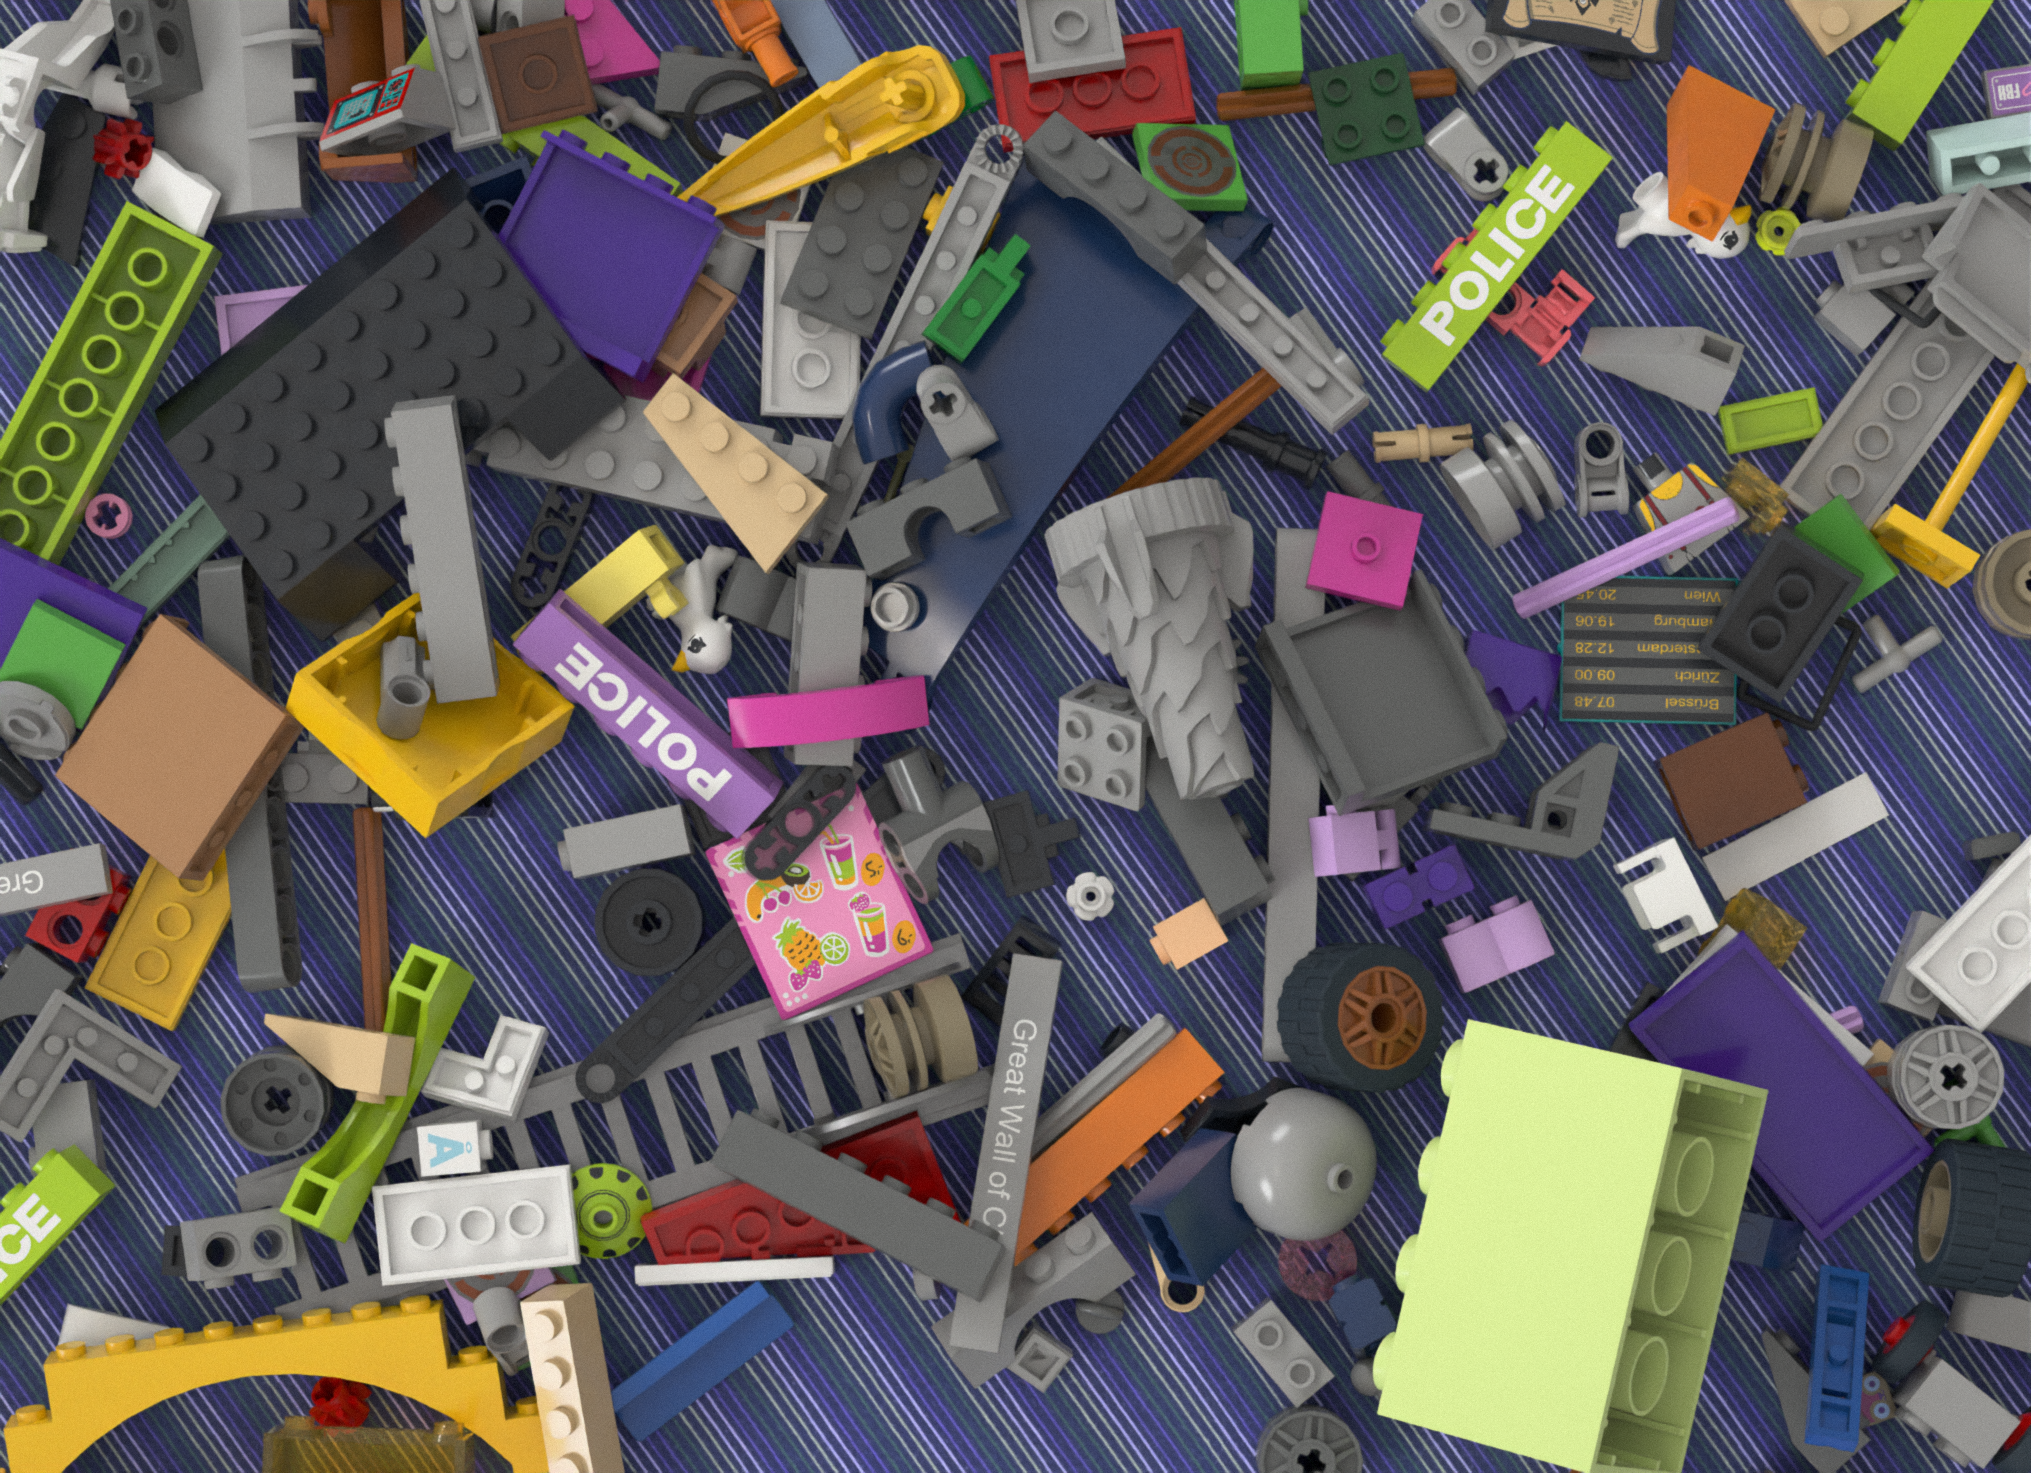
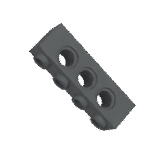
M110 0L127 99L171 104L203 90L187 0Z

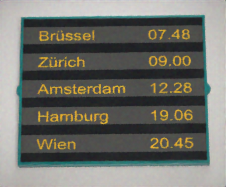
M1618 576L1561 602L1560 643L1557 645V651L1563 658L1559 678V721L1736 725L1737 675L1697 650L1699 641L1738 585V578Z

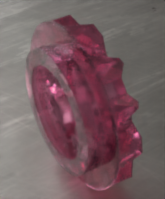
M1342 1230L1328 1237L1311 1241L1285 1238L1278 1254L1279 1271L1285 1284L1296 1295L1312 1301L1328 1300L1335 1293L1332 1289L1334 1285L1355 1275L1357 1268L1356 1250L1350 1238ZM1331 1243L1332 1246L1329 1248V1254L1325 1260L1330 1264V1268L1335 1271V1274L1332 1276L1327 1271L1324 1273L1322 1270L1317 1269L1313 1274L1310 1273L1304 1279L1303 1276L1307 1272L1306 1268L1309 1261L1304 1257L1305 1254L1300 1251V1248L1303 1246L1305 1249H1311L1317 1253Z

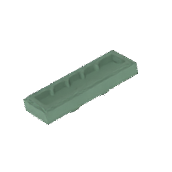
M200 494L108 589L148 608L138 629L139 631L199 570L201 563L208 561L231 536Z

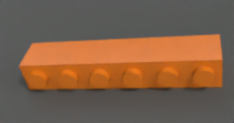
M1185 1027L1030 1164L1014 1266L1038 1250L1033 1241L1047 1229L1054 1236L1075 1217L1070 1209L1083 1197L1091 1203L1108 1189L1112 1183L1107 1176L1119 1165L1122 1164L1126 1170H1129L1149 1152L1144 1143L1153 1135L1159 1132L1165 1138L1186 1119L1181 1111L1188 1104L1196 1099L1201 1105L1207 1096L1212 1097L1223 1087L1217 1079L1225 1072ZM970 1217L963 1222L964 1225H969Z

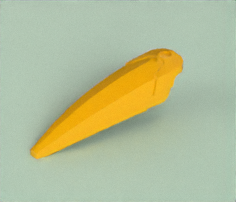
M917 45L901 51H886L880 56L864 62L838 81L827 82L746 141L677 198L687 202L691 195L698 197L717 208L714 214L715 217L772 200L836 175L884 152L892 153L901 150L932 134L959 117L965 107V93L947 57L936 48Z

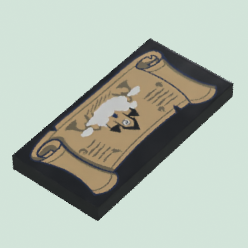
M1488 0L1485 32L1664 66L1671 62L1676 0Z

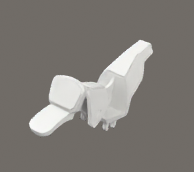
M83 0L69 20L37 22L4 49L0 48V251L36 252L41 251L42 247L47 245L48 235L28 229L29 203L35 197L45 139V132L35 128V103L42 90L51 85L77 91L115 32L110 0Z

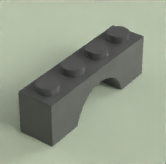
M1057 111L1023 144L1026 167L1030 174L1061 198L1076 197L1101 212L1126 237L1137 256L1174 285L1207 251L1205 224Z
M27 943L23 949L16 946L0 968L5 973L0 980V1029L17 1017L23 1015L39 1016L55 989H59L71 996L84 977L51 953L39 947L36 943Z

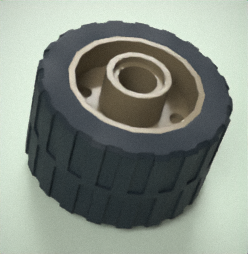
M1951 1138L1943 1139L1936 1145L1935 1151L1929 1156L1917 1194L1912 1234L1913 1262L1915 1263L1916 1274L1920 1281L1927 1286L2000 1298L2007 1297L2021 1283L2031 1257V1155L2024 1150Z

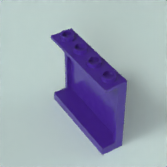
M563 129L558 137L544 130L541 137L547 143L498 237L583 352L644 383L725 225L714 216L717 208L704 200L691 195L688 201L685 202L671 195L674 186L650 173L647 174L644 180L628 173L631 164L605 151L600 159L585 151L588 145L586 141Z

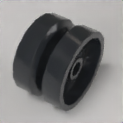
M637 869L619 876L604 890L595 910V934L602 952L618 968L637 976H663L678 970L699 950L706 935V912L699 894L684 878L662 869ZM649 913H655L656 918L661 919L660 928L653 929L652 932H648L643 927V919Z

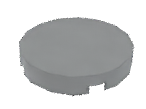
M1 681L0 736L11 742L8 748L18 755L35 760H53L60 757L63 751H67L77 734L75 720L68 709L54 696L36 686L19 681Z

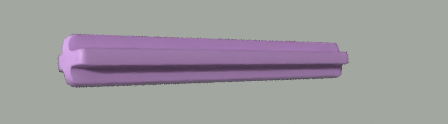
M1731 497L1723 498L1519 592L1512 597L1514 607L1519 616L1526 619L1729 526L1740 519L1736 504Z

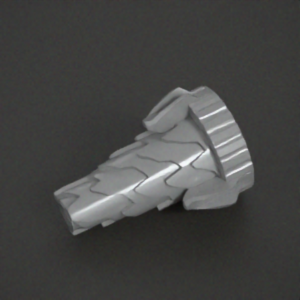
M1198 477L1153 484L1093 503L1055 522L1053 526L1046 530L1044 537L1058 580L1056 588L1058 598L1071 619L1097 647L1103 656L1112 655L1119 675L1123 678L1127 677L1137 707L1148 719L1159 758H1168L1180 800L1186 798L1217 797L1243 784L1242 781L1253 778V762L1235 705L1241 703L1242 699L1233 672V668L1236 666V652L1226 622L1231 617L1230 608L1238 612L1251 607L1253 531L1250 522L1232 513L1226 492L1222 491L1219 481L1207 477Z

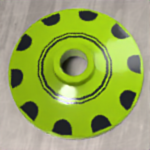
M609 1163L591 1164L572 1173L580 1254L591 1258L608 1259L621 1256L635 1248L646 1235L641 1224V1216L652 1212L651 1197L642 1180L630 1170ZM605 1210L610 1212L613 1217L608 1223L601 1224L594 1219V1215L598 1211Z

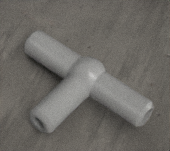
M601 84L592 85L596 104L608 110L600 118V125L605 131L613 132L623 124L631 123L660 140L668 138L672 131V124L641 107L633 97H623Z
M1880 615L1872 616L1863 623V627L1883 657L1852 676V682L1859 692L1864 693L1893 673L1905 671L1913 660L1942 642L1941 634L1935 626H1930L1902 645H1899Z

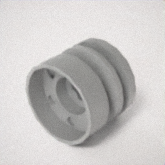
M1512 419L1499 427L1507 448L1491 432L1483 437L1484 446L1489 457L1485 462L1473 450L1466 447L1439 465L1444 480L1461 510L1478 535L1493 551L1522 533L1520 522L1515 512L1519 508L1538 523L1545 516L1537 497L1553 513L1566 505L1557 482L1556 473L1539 445Z
M1930 1026L1911 1032L1896 1045L1887 1063L1886 1085L1892 1100L1912 1122L1927 1128L1961 1129L1979 1123L1995 1109L2003 1093L2004 1068L1998 1051L1984 1035L1966 1026ZM1956 1067L1957 1070L1954 1073V1078L1959 1082L1958 1085L1943 1087L1942 1083L1945 1077L1940 1073L1941 1069Z

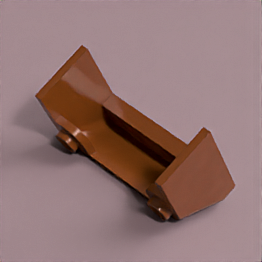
M308 0L310 24H319L320 31L324 37L329 113L335 100L352 94L351 88L367 81L381 82L392 77V70L406 65L409 61L405 0ZM319 143L321 170L325 171L332 180L389 183L418 181L416 145L398 153L348 157L321 151Z

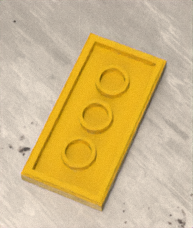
M225 849L204 881L178 878L150 855L84 988L170 1031H175L232 917Z

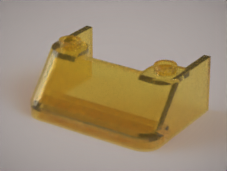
M285 1416L284 1425L274 1426L266 1431L263 1437L262 1473H475L474 1433L464 1431V1422L435 1421L433 1430L314 1425L315 1417Z

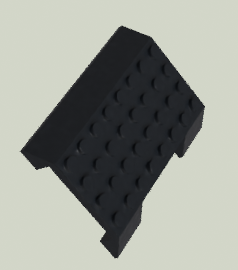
M454 167L155 409L164 444L276 600L322 642H326L400 582L373 544L359 541L405 504L404 496L397 497L395 494L392 468L399 466L397 447H388L384 424L385 418L392 417L391 411L396 402L455 395L465 455L506 422L510 421L549 461H552L627 401L600 362L588 358L481 214L480 210L485 206Z

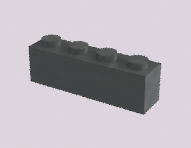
M1153 736L1147 737L1145 790L1220 926L1272 899L1268 884L1274 881L1275 878L1262 854L1253 858L1248 850L1245 841L1252 837L1238 812L1230 816L1221 801L1228 797V794L1213 798H1186L1180 800L1168 758L1160 759Z

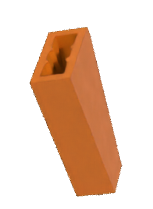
M1688 65L1667 103L1668 219L1713 242L1735 204L1776 109Z

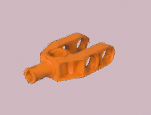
M711 0L737 47H740L743 54L753 51L772 87H778L787 83L799 73L778 38L782 33L781 20L770 0Z

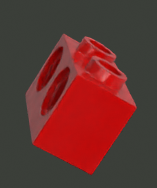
M109 865L113 893L102 895L96 900L88 898L40 908L25 936L76 963H86L89 956L95 959L102 951L108 939L109 932L103 929L112 912L119 915L131 895L132 889L127 887L131 875ZM69 916L78 918L83 928L80 939L73 944L67 943L60 933L62 922Z

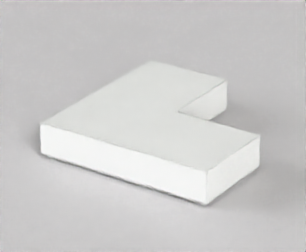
M500 1015L483 1059L441 1048L421 1092L424 1097L515 1122L549 1032L546 1027Z

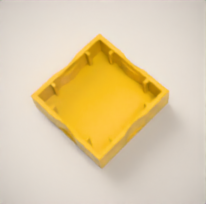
M414 593L386 612L384 617L372 628L360 635L344 640L298 671L285 709L422 836L427 838L562 741L575 706L540 674L529 667L522 659L510 653L493 637L500 679L497 696L437 704L435 689H430L431 693L419 732L414 737L396 739L383 733L376 721L381 704L380 650L383 642H390L397 636L415 638L416 643L425 648V660L430 659L428 642H420L418 639L415 615L416 612L422 611L420 593Z

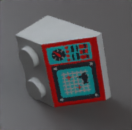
M409 64L392 70V77L381 82L367 81L351 88L352 94L335 100L319 141L321 151L348 157L392 154L455 130L442 74L421 69L418 64Z

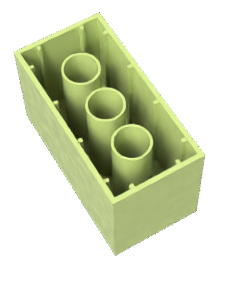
M1468 1019L1464 1039H1458L1450 1046L1442 1064L1441 1086L1444 1094L1450 1097L1442 1134L1433 1138L1428 1143L1419 1164V1186L1421 1191L1427 1195L1419 1234H1414L1406 1240L1397 1259L1396 1283L1399 1290L1404 1292L1405 1295L1396 1332L1389 1333L1382 1340L1374 1359L1373 1379L1375 1386L1382 1391L1377 1414L1584 1473H1681L1769 1090L1679 1067Z

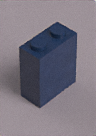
M1200 1128L1129 1203L1168 1280L1203 1286L1257 1228V1226L1252 1224L1254 1221L1247 1214L1243 1204L1235 1200L1232 1189L1231 1161L1238 1138L1234 1133Z

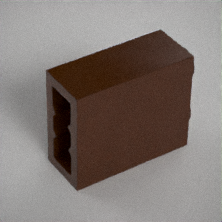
M1768 712L1654 760L1692 850L1704 848L1807 803L1803 794L1809 791L1805 775L1798 764L1791 766L1784 750L1785 747L1789 746L1787 734L1779 719L1771 721Z

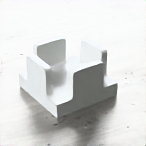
M1675 838L1660 840L1613 865L1617 874L1624 873L1648 860L1651 861L1654 867L1651 873L1622 887V892L1641 929H1659L1677 919H1680L1684 927L1682 930L1652 944L1656 953H1664L1718 927Z

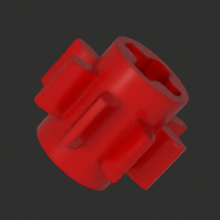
M128 118L124 122L108 119L107 127L98 134H94L95 155L92 157V160L106 165L104 169L105 175L120 179L123 175L137 179L139 178V170L148 165L152 156L151 143L154 141V137L140 133L142 129L141 122Z
M324 1376L315 1384L312 1390L311 1398L315 1406L309 1410V1414L332 1435H335L340 1428L344 1431L354 1430L363 1424L369 1414V1404L365 1399L372 1394V1391L361 1382Z

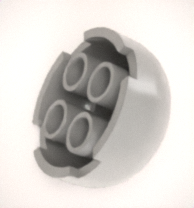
M1291 1088L1280 1091L1266 1099L1268 1105L1258 1114L1251 1126L1244 1124L1238 1135L1231 1161V1184L1234 1197L1237 1202L1243 1204L1247 1214L1254 1221L1252 1224L1260 1229L1292 1240L1311 1241L1322 1239L1345 1228L1358 1216L1367 1203L1376 1177L1377 1155L1375 1144L1364 1120L1345 1102L1306 1088Z

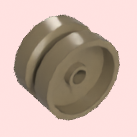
M2031 529L2002 538L1986 550L1975 568L1972 588L1977 609L1989 626L2007 637L2031 640V591L2027 589L2025 581L2031 579Z

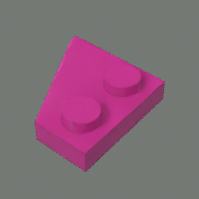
M565 0L564 16L575 15L592 85L659 74L660 60L611 0Z

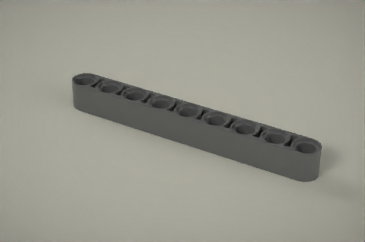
M245 555L202 562L198 570V587L204 644L275 700L263 580ZM280 764L225 847L237 971L240 983L248 993L298 986L302 977V959L282 765Z

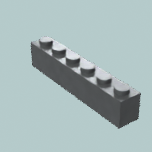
M753 1108L749 1116L737 1109L710 1161L715 1168L980 1302L1006 1251L1005 1246L997 1242L1001 1233L976 1220H973L971 1226L968 1227L952 1219L956 1210L929 1197L926 1205L908 1196L912 1189L911 1187L888 1175L884 1176L882 1182L865 1175L864 1173L868 1166L841 1152L838 1160L820 1152L824 1143L802 1131L797 1130L793 1138L777 1130L776 1128L780 1121L763 1111Z

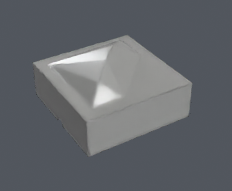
M1032 1322L1015 1344V1361L1009 1364L1007 1368L1044 1393L1071 1359L1073 1352L1067 1345Z

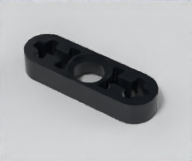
M551 483L511 580L513 596L519 603L531 609H542L560 589L594 506V493L578 489V492L584 496L581 504L573 502L566 516L570 519H576L574 526L571 528L560 519L549 518L552 509L562 514L566 501L559 496L562 488H571ZM552 527L562 529L567 538L565 548L555 555L544 553L540 546L541 535L545 530ZM535 554L546 563L558 564L554 573L546 567L543 571L541 582L547 586L545 593H535L532 599H527L529 591L522 586L525 578L534 579L540 568L538 564L530 563L533 555Z
M822 766L818 768L746 844L741 856L742 865L746 873L752 878L761 881L773 880L781 876L852 800L856 791V782L853 774L844 766ZM825 775L828 778H834L839 775L843 779L839 788L844 794L841 798L835 795L829 796L820 805L829 811L823 818L818 808L811 802L804 800L803 796L809 792L812 799L817 798L825 788L824 783L821 781L822 777ZM794 808L806 810L812 818L811 830L803 837L791 835L785 826V818ZM775 827L778 835L785 842L794 845L795 848L789 854L787 848L781 846L772 857L773 861L777 864L772 870L768 867H763L758 870L754 866L758 859L754 850L757 847L763 850L768 849L776 842L777 838L769 835V832Z

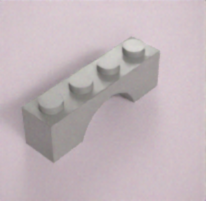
M1091 1212L1013 1268L999 1354L949 1346L954 1310L932 1325L931 1328L951 1360L976 1389L1015 1361V1344L1018 1335L1025 1324L1040 1310L1055 1302L1071 1298H1081L1096 1303L1136 1274Z

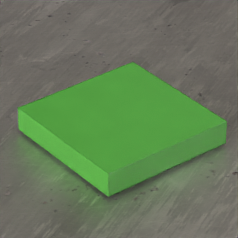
M1841 493L1794 526L1795 529L1864 573L1862 583L1841 614L1893 579L1900 572Z
M36 599L0 669V682L19 681L36 686L51 694L68 709L75 720L76 727L82 730L126 644Z

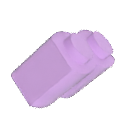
M1517 895L1490 906L1493 915L1475 923L1471 914L1445 925L1448 935L1439 938L1438 941L1461 993L1479 988L1555 954L1532 900L1520 903Z

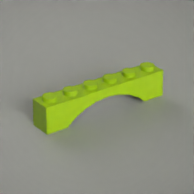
M411 943L389 987L388 1010L383 1032L415 1037L406 1096L387 1095L385 1104L356 1100L334 1135L312 1158L301 1166L280 1209L281 1213L311 1230L341 1243H346L474 982L475 976L452 959Z

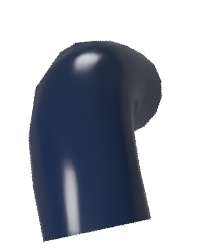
M925 340L902 347L876 362L858 387L852 410L855 442L863 465L910 450L901 424V413L907 401L918 395L916 384L920 374L926 368L935 365Z

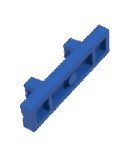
M1821 1264L1816 1274L1804 1441L1806 1444L1828 1446L1853 1453L1858 1445L1869 1273ZM1822 1393H1824V1394H1830V1395H1835V1396H1839V1397L1823 1395Z

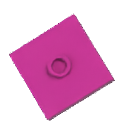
M1327 491L1305 588L1401 611L1404 605L1423 514Z

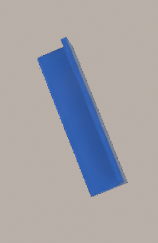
M756 1280L613 1388L611 1396L614 1414H617L636 1441H643L791 1329L794 1321L763 1280Z

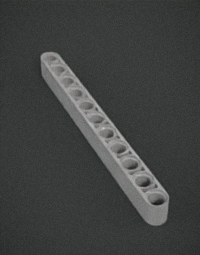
M1276 528L1273 622L1281 619L1285 628L1324 615L1325 593L1305 588L1318 529ZM1272 681L1267 864L1275 880L1268 884L1273 898L1267 901L1265 905L1262 1062H1291L1289 1056L1284 1053L1281 1045V1036L1277 1030L1278 998L1282 994V985L1286 977L1293 971V966L1300 959L1305 958L1308 952L1316 948L1317 877L1314 875L1308 818L1319 817L1320 777Z

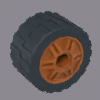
M1335 942L1329 943L1325 947H1317L1308 952L1305 958L1300 959L1293 966V971L1286 977L1282 985V994L1278 998L1277 1030L1281 1036V1045L1284 1053L1289 1056L1291 1064L1297 1072H1301L1313 1084L1323 1085L1327 1089L1384 1093L1386 1090L1395 1091L1401 1089L1405 1084L1414 1082L1421 1076V1072L1426 1067H1429L1434 1059L1437 1047L1440 1046L1444 1013L1442 1011L1443 1000L1441 992L1436 986V979L1432 972L1423 965V961L1420 958L1408 953L1407 949L1397 945H1388L1387 943Z

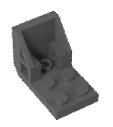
M1602 742L1589 746L1533 790L1529 795L1523 827H1520V817L1492 812V814L1488 813L1487 820L1471 817L1472 807L1444 802L1439 804L1438 810L1432 809L1426 812L1422 831L1564 861L1577 859L1600 844L1620 746ZM1551 812L1558 815L1560 819L1559 826L1548 824L1547 819Z

